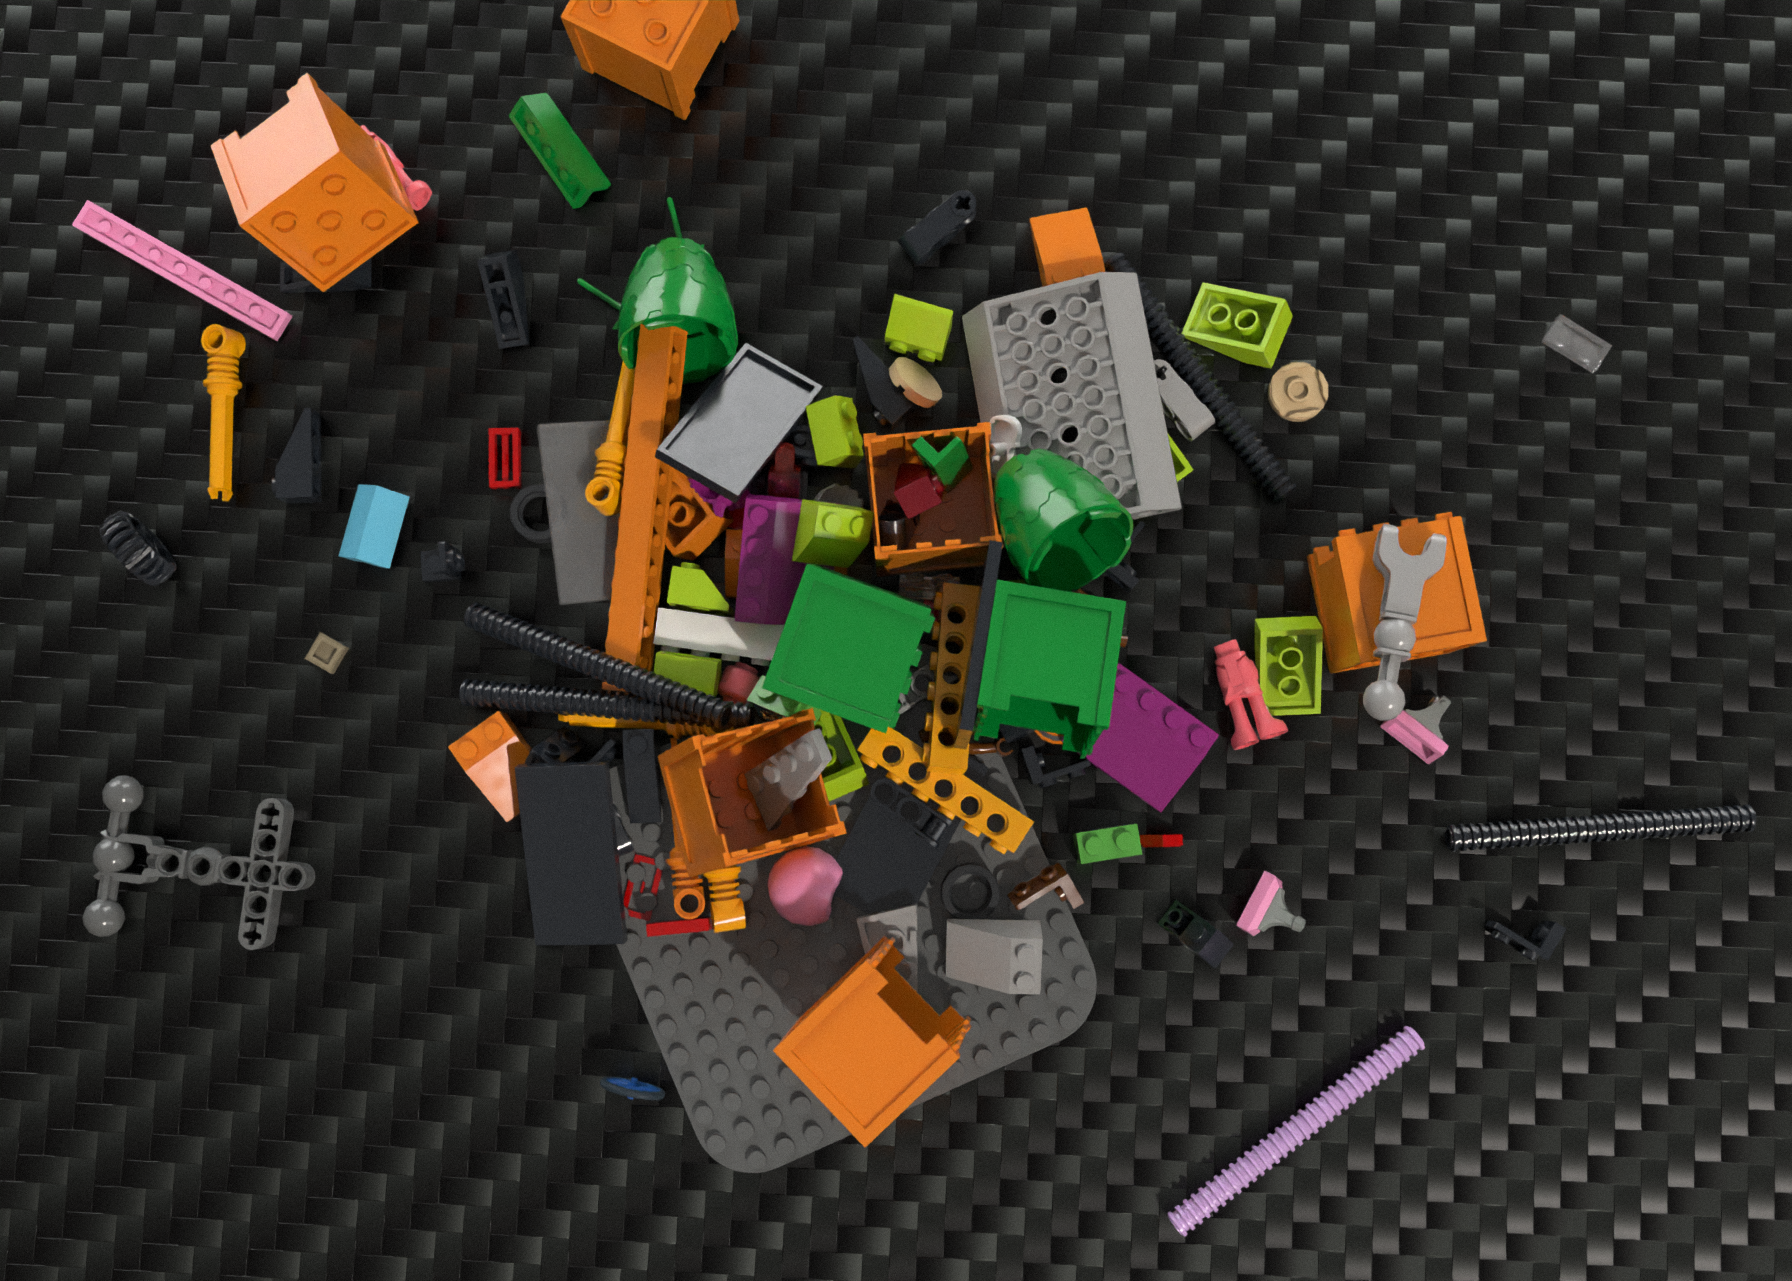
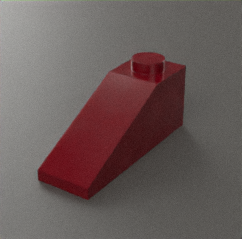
M906 462L899 465L893 493L908 519L942 503V491L945 490V487L937 473L933 475L929 466Z

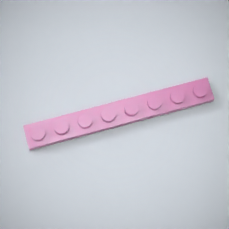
M88 200L72 224L78 230L275 341H278L293 317L286 311Z

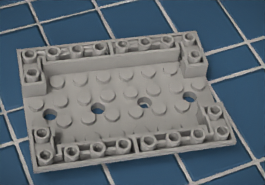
M1099 272L984 301L962 316L981 423L989 422L994 416L1010 415L1020 422L1022 436L1020 447L1015 448L1014 456L1022 453L1029 455L1031 450L1041 448L1059 454L1069 461H1073L1102 481L1105 487L1131 514L1132 520L1182 509L1137 273ZM1045 311H1055L1056 320L1052 324L1044 325L1041 323V316ZM1059 368L1066 369V380L1060 384L1053 383V372ZM1069 427L1077 428V439L1071 443L1064 442L1062 438L1064 430ZM991 477L992 488L994 489L995 478Z

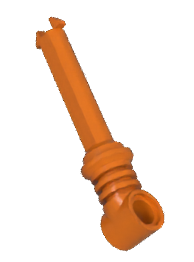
M670 738L671 748L677 745V738ZM672 813L675 847L670 850L669 859H666V863L670 866V870H675V874H671V878H675L672 886L676 885V889H673L674 908L680 917L694 919L701 915L705 908L704 887L699 886V883L703 882V878L699 879L698 875L693 877L688 875ZM691 894L697 897L699 904L695 911L685 912L681 908L680 901L685 895Z

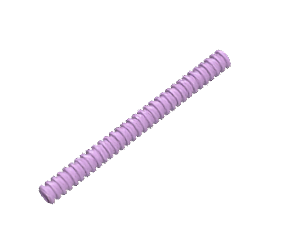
M1405 1026L1403 1033L1397 1032L1395 1039H1388L1389 1044L1383 1043L1380 1051L1374 1050L1372 1057L1368 1055L1366 1062L1360 1061L1357 1069L1351 1068V1073L1349 1075L1345 1073L1343 1080L1337 1079L1334 1087L1332 1085L1328 1086L1329 1091H1322L1319 1099L1314 1097L1311 1105L1307 1103L1305 1105L1306 1109H1299L1296 1117L1291 1115V1120L1288 1123L1284 1121L1282 1128L1276 1127L1273 1135L1269 1133L1265 1141L1263 1139L1259 1141V1146L1253 1145V1150L1250 1153L1248 1151L1244 1152L1245 1157L1242 1159L1238 1157L1236 1164L1230 1163V1168L1227 1171L1225 1169L1221 1170L1222 1175L1219 1177L1215 1175L1213 1182L1207 1181V1186L1204 1189L1202 1187L1198 1188L1199 1193L1196 1195L1192 1193L1190 1195L1191 1199L1188 1201L1184 1199V1204L1181 1207L1179 1205L1175 1206L1176 1211L1173 1213L1169 1211L1167 1214L1177 1231L1184 1237L1187 1236L1188 1233L1186 1231L1189 1229L1193 1231L1195 1229L1194 1225L1197 1223L1201 1225L1203 1223L1202 1219L1204 1217L1210 1218V1213L1213 1210L1214 1212L1219 1211L1218 1206H1225V1201L1228 1198L1233 1200V1195L1236 1192L1240 1194L1242 1187L1248 1188V1183L1251 1180L1253 1182L1257 1181L1256 1176L1259 1174L1263 1176L1265 1169L1271 1170V1165L1274 1162L1276 1164L1280 1163L1279 1158L1282 1156L1286 1158L1288 1151L1294 1152L1297 1144L1299 1146L1303 1145L1302 1140H1309L1311 1133L1317 1134L1320 1126L1322 1128L1326 1127L1325 1122H1332L1335 1114L1340 1116L1342 1109L1347 1110L1349 1108V1103L1355 1104L1357 1097H1364L1363 1092H1370L1372 1085L1378 1086L1380 1079H1387L1386 1074H1393L1395 1067L1401 1068L1403 1061H1410L1409 1056L1415 1057L1418 1049L1424 1050L1425 1046L1421 1037L1414 1029Z

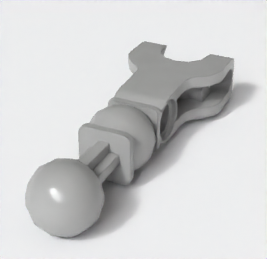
M1385 523L1378 531L1372 559L1376 569L1384 578L1379 621L1381 622L1374 631V642L1377 649L1373 651V656L1381 658L1377 681L1372 682L1366 688L1363 695V705L1368 714L1381 721H1389L1396 718L1405 706L1404 692L1397 684L1400 663L1406 662L1411 658V653L1409 652L1413 649L1416 642L1415 629L1412 625L1417 622L1423 585L1426 580L1442 568L1447 544L1445 535L1434 533L1425 542L1421 555L1411 556L1403 552L1399 546L1398 528Z

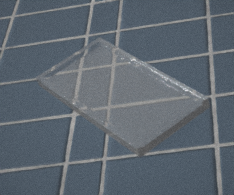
M610 420L539 424L537 427L559 605L608 601L612 597L611 582L614 577L615 549L617 547L619 531L618 519L621 510L613 516L602 515L587 501L585 496V489L589 482L593 480L594 472L596 471L597 458L594 453L596 448H600V445L606 442ZM606 493L601 501L606 499L609 493Z

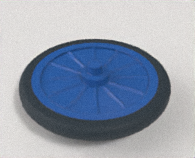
M604 1077L600 1080L602 1088L627 1096L628 1099L661 1100L665 1096L663 1089L649 1083L640 1082L637 1078L633 1077L632 1079Z

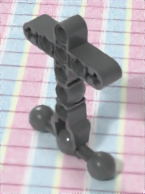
M127 775L111 779L105 784L102 791L103 802L111 810L108 829L100 832L104 839L96 845L92 854L93 863L99 870L93 876L100 880L97 900L86 907L83 914V925L89 933L98 937H109L122 928L125 921V911L117 902L119 882L144 884L153 883L159 877L179 876L181 879L189 878L193 883L201 886L220 882L245 886L238 940L244 948L249 950L271 945L277 933L283 890H304L309 888L315 880V871L312 866L304 862L287 861L294 817L292 804L283 798H268L258 805L250 856L221 854L218 850L211 847L185 850L165 845L164 840L159 836L127 834L130 812L137 809L143 801V787L138 780ZM272 808L279 810V816L271 814ZM278 825V829H268V826ZM269 835H273L276 839V845L273 850H269L266 846V839ZM130 843L145 845L146 851L150 854L146 859L148 868L144 869L142 874L125 872L131 867L135 858L134 848ZM174 855L179 859V866L176 870H173L170 865L171 858ZM205 858L210 863V869L207 874H204L201 870V863ZM234 862H237L241 867L240 875L237 878L231 873V867ZM265 865L271 869L272 874L268 881H265L261 874ZM296 868L302 873V880L298 885L292 880V873ZM260 896H263L267 901V907L264 912H261L257 907V901ZM258 918H265L264 922H261V920L255 921ZM255 930L261 934V939L253 935Z

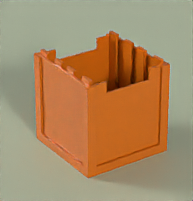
M569 0L561 15L562 22L583 70L591 74L595 72L673 111L675 116L686 120L691 111L690 105L696 96L694 89L720 41L725 43L731 30L734 31L740 21L736 0Z
M306 73L298 79V84L286 92L290 100L288 104L240 139L238 132L235 130L224 140L219 139L211 145L239 226L322 292H325L419 222L386 147L379 140L375 141Z
M990 422L977 423V426L890 435L876 436V433L863 434L870 508L874 512L872 529L877 577L983 567L990 540L1002 542V535H998L989 459ZM921 436L940 453L958 436L964 444L973 469L949 493L945 490L942 491V503L920 513V523L916 527L907 548L897 551V545L881 546L878 517L882 513L888 499L898 502L893 492L899 465L904 462L923 465L912 444Z
M1452 512L1436 514L1435 521L1418 523V518L1401 520V526L1397 527L1399 530V546L1403 552L1411 556L1421 555L1425 542L1434 533L1445 535L1447 538L1445 560L1442 568L1426 580L1423 585L1417 622L1412 625L1415 629L1416 642L1413 649L1409 652L1411 653V658L1408 660L1448 654L1487 641L1462 517H1453ZM1384 523L1373 525V531L1356 534L1355 528L1338 531L1339 537H1335L1331 541L1333 551L1330 552L1329 545L1313 548L1314 553L1307 556L1319 621L1323 628V642L1330 674L1380 665L1381 658L1374 657L1373 651L1377 649L1374 642V631L1381 622L1379 621L1384 578L1376 569L1372 559L1377 534Z
M813 708L799 711L786 718L705 737L704 734L693 736L658 755L689 877L806 846L847 833L844 821H840L836 804L831 806L829 804L821 773L815 781L807 785V791L803 797L798 798L793 803L794 808L788 815L783 816L781 825L771 831H768L744 775L809 731L815 730L814 721H816Z
M885 936L794 1023L773 1050L864 1147H867L960 1058L959 1050L965 1034L972 1027L970 1025L971 1018L969 1016L966 1018L962 1017L951 1005L939 1015L896 971L895 967L905 957L893 945L895 939L892 937L889 940Z

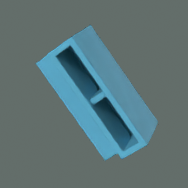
M358 484L339 557L390 569L409 496L377 485Z

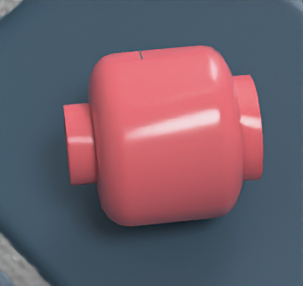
M736 662L735 665H728L720 678L718 693L723 697V701H733L734 704L743 702L745 705L747 698L760 679L757 676L758 671L741 662Z

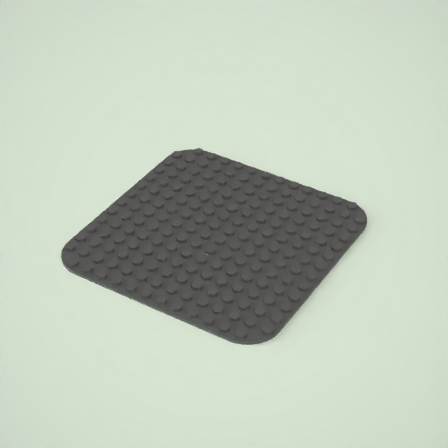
M919 643L918 645L922 646L921 651L923 653L918 666L911 665L909 671L915 672L929 664L931 651L936 652V648ZM948 671L944 675L953 676L955 673ZM920 676L915 679L914 684L919 691L925 692L930 681L928 678ZM925 699L906 713L900 715L894 730L903 734L907 725L919 731L924 729L926 712H931L932 701ZM841 717L860 759L862 754L857 749L871 728ZM755 718L753 725L766 722ZM687 735L677 739V745L693 736ZM971 735L969 741L976 743L995 742L993 738L979 736V740L976 741L973 740L974 735ZM938 736L939 741L944 744L941 736ZM671 742L659 747V755L671 749ZM888 746L884 749L882 755L886 762L890 759L895 746ZM997 753L968 755L969 758L988 767L979 786L1028 817L1002 757ZM861 761L869 784L829 801L830 806L836 804L840 821H844L847 833L806 846L820 848L836 860L870 796V789L873 783L879 779L884 770L879 765L873 769ZM624 763L609 769L613 802L622 820L621 824L625 827L634 848L633 852L619 857L623 900L628 880L634 883L628 909L641 913L653 910L650 921L630 917L628 909L624 906L628 940L625 944L616 945L700 1144L714 1160L729 1169L744 1173H761L776 1169L852 1135L773 1050L794 1023L865 955L856 919L869 914L833 895L829 920L824 923L807 926L791 923L781 917L770 902L767 883L774 863L790 851L787 850L737 864V867L741 866V871L738 874L739 878L735 879V883L739 882L740 886L736 887V890L741 892V894H737V898H742L746 920L745 929L714 933L712 927L710 931L647 937L646 924L684 919L677 914L674 908L673 889H676V885L672 886L675 878H671V874H675V870H670V866L666 863V859H669L670 850L675 847L671 806L660 767L662 822L630 824ZM974 798L965 812L967 815L974 814L978 809V803ZM992 814L988 817L987 827L989 830L998 832L1003 828L1004 821L1000 815ZM961 820L917 903L918 993L939 1015L951 1005L962 1017L966 1018L969 1016L972 1027L965 1034L959 1050L960 1058L905 1110L1067 1038L1083 1024L1093 1007L1097 988L1095 968L1066 901L1061 902L1053 889L1024 908L1016 910L1007 896L1016 885L1021 882H1028L1039 875L1042 869L1050 866L1032 826L1014 853L1007 850L1005 854H1002L989 845L991 839L981 833L979 837H976L965 830L963 826L966 822ZM635 854L654 858L655 865L640 862L639 865H633ZM965 863L979 864L988 869L997 879L1000 890L999 902L993 913L985 919L1040 920L1043 936L1040 994H1007L945 976L947 919L956 918L951 916L943 905L941 886L947 873L954 867ZM658 868L663 870L657 896L651 893L656 869ZM703 874L698 875L699 879L703 878V882L699 883V886L704 887L705 908L697 918L711 917L710 902L714 901V898H710L709 894H713V890H709L708 886H712V882L708 883V879ZM963 875L955 881L952 887V898L959 908L965 911H974L985 904L988 898V888L984 880L977 875ZM645 881L644 891H643V893L641 894V893H640L641 885H642V882ZM691 894L685 895L680 901L681 908L685 912L695 911L699 904L697 897Z

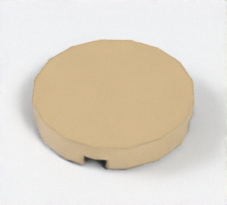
M898 357L889 367V376L893 384L897 387L901 385L905 389L903 392L905 397L916 405L931 408L942 398V390L937 381L925 368L906 357Z
M1291 362L1282 366L1272 376L1268 385V400L1272 409L1280 417L1292 422H1303L1315 417L1323 409L1328 399V383L1324 374L1306 362Z

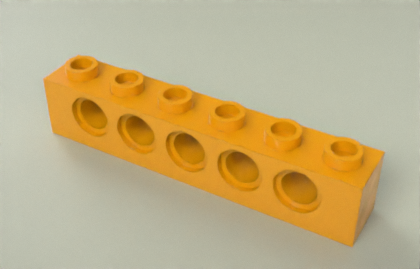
M944 583L941 591L935 592L934 610H939L938 622L934 621L931 634V639L937 641L936 652L931 651L929 670H934L933 682H928L927 700L932 701L931 712H926L924 731H929V743H923L922 762H927L926 771L964 774L968 768L969 743L967 749L954 748L980 586ZM957 612L962 616L963 622L954 624L948 619L947 614ZM947 642H955L959 645L961 652L952 654L947 651L945 644ZM948 671L955 673L958 677V683L948 684L943 679V673ZM942 702H951L956 708V713L953 715L943 713L940 704ZM941 732L950 733L954 739L953 745L945 746L941 744L938 734Z
M888 727L886 733L871 728L857 749L862 754L860 757L862 762L873 769L877 765L888 771L885 777L899 786L903 782L914 788L911 794L925 803L931 799L940 805L937 811L950 820L957 816L966 822L963 826L965 830L976 837H979L981 833L991 839L989 845L1000 853L1005 854L1007 850L1011 853L1016 851L1034 821L963 774L926 771L924 779L919 781L913 780L908 773L909 767L912 764L921 763L927 768V762H922L923 748L893 728ZM895 746L900 750L901 757L896 763H888L884 760L882 754L886 747ZM939 780H947L952 786V792L946 798L939 797L935 793L934 787ZM965 797H972L978 803V809L972 815H967L961 810V801ZM992 814H998L1003 818V828L998 832H992L987 827V819Z

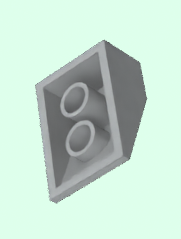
M947 919L945 976L1007 994H1040L1043 947L1040 920Z

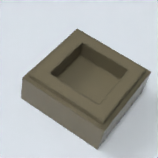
M320 632L305 659L334 674L349 648Z

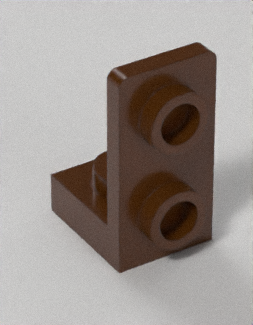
M1059 862L1045 867L1040 871L1039 875L1028 882L1019 883L1014 887L1013 891L1007 894L1016 910L1024 908L1053 889L1060 901L1064 902L1067 900L1073 909L1084 903L1068 873Z

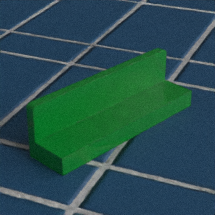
M547 93L521 96L509 114V118L572 208L582 207L592 192L608 189L611 183Z
M921 436L912 444L923 466H929L933 475L937 473L940 476L947 493L973 469L964 444L958 436L940 453Z

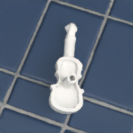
M1010 415L994 416L989 421L991 427L989 459L991 477L996 478L1000 468L1014 456L1015 448L1020 447L1022 426L1015 417Z

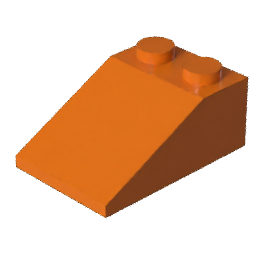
M1087 208L1029 218L1042 287L1105 272L1102 253Z
M673 468L665 545L674 557L694 561L734 520L726 509L722 518L716 516L713 504L704 502L699 497V494L694 491L695 489L690 487L691 483L688 480L690 477Z
M497 711L448 746V748L466 774L505 821L509 822L520 814L515 767L519 764H524L531 751V747L507 713Z

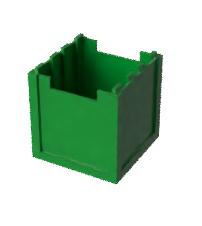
M807 564L762 688L886 733L888 727L895 729L900 715L898 711L901 704L897 703L900 693L907 695L913 680L910 679L913 672L909 671L911 665L918 666L923 653L921 651L922 646L918 644L923 631L930 633L935 620L934 614L930 613V606L818 564Z
M997 580L972 735H974L973 740L978 741L979 736L997 739L999 725L1004 724L1063 734L1062 750L1078 752L1082 759H1085L1087 755H1091L1093 745L1104 729L1107 730L1110 724L1126 601Z

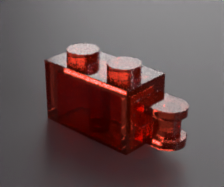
M782 443L776 451L775 464H771L768 473V496L801 499L802 465H795V449L790 443Z

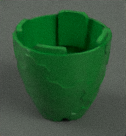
M670 237L661 240L656 246L652 244L646 247L632 270L621 303L617 324L618 352L625 365L629 369L634 370L637 361V339L640 333V324H644L648 330L671 326L679 327L688 331L682 384L704 381L709 376L719 373V371L732 362L738 346L735 315L724 279L715 267L711 255L701 248L700 244L691 239Z
M1038 448L1031 450L1029 455L1022 453L1013 456L997 472L995 488L993 490L999 533L1002 535V541L1012 565L1027 585L1074 592L1098 578L1110 567L1117 566L1131 546L1133 520L1131 514L1105 487L1103 482L1073 461H1069L1061 455L1046 449Z

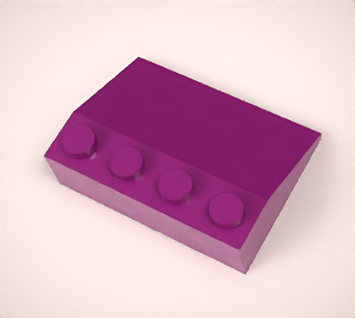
M748 494L746 497L735 621L785 625L807 564H811L792 561L802 499ZM820 565L828 569L834 570V566Z
M1118 663L1109 728L1102 731L1093 745L1092 754L1087 755L1085 759L1090 760V763L1161 813L1203 760L1219 734Z

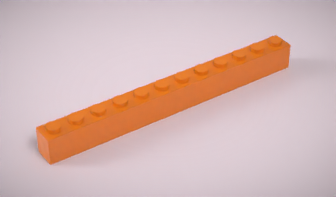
M640 324L605 649L606 654L612 655L616 659L620 658L624 662H630L632 665H637L640 668H645L649 672L652 671L655 647L653 642L660 600L673 467L655 458L656 449L678 424L688 331L675 326L648 330L644 324ZM602 682V689L627 692L623 688L619 689L615 685Z

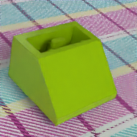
M661 650L656 653L654 672L657 675L660 674L665 678L678 681L681 685L685 684L690 688H695L698 692L703 691L706 695L711 694L715 697L719 694L718 686L722 676V659Z

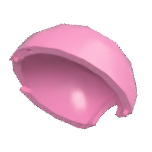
M803 846L790 850L774 863L769 874L767 887L770 902L777 913L791 923L807 926L824 923L829 920L832 910L831 901L837 886L840 884L843 874L842 868L833 856L820 848Z

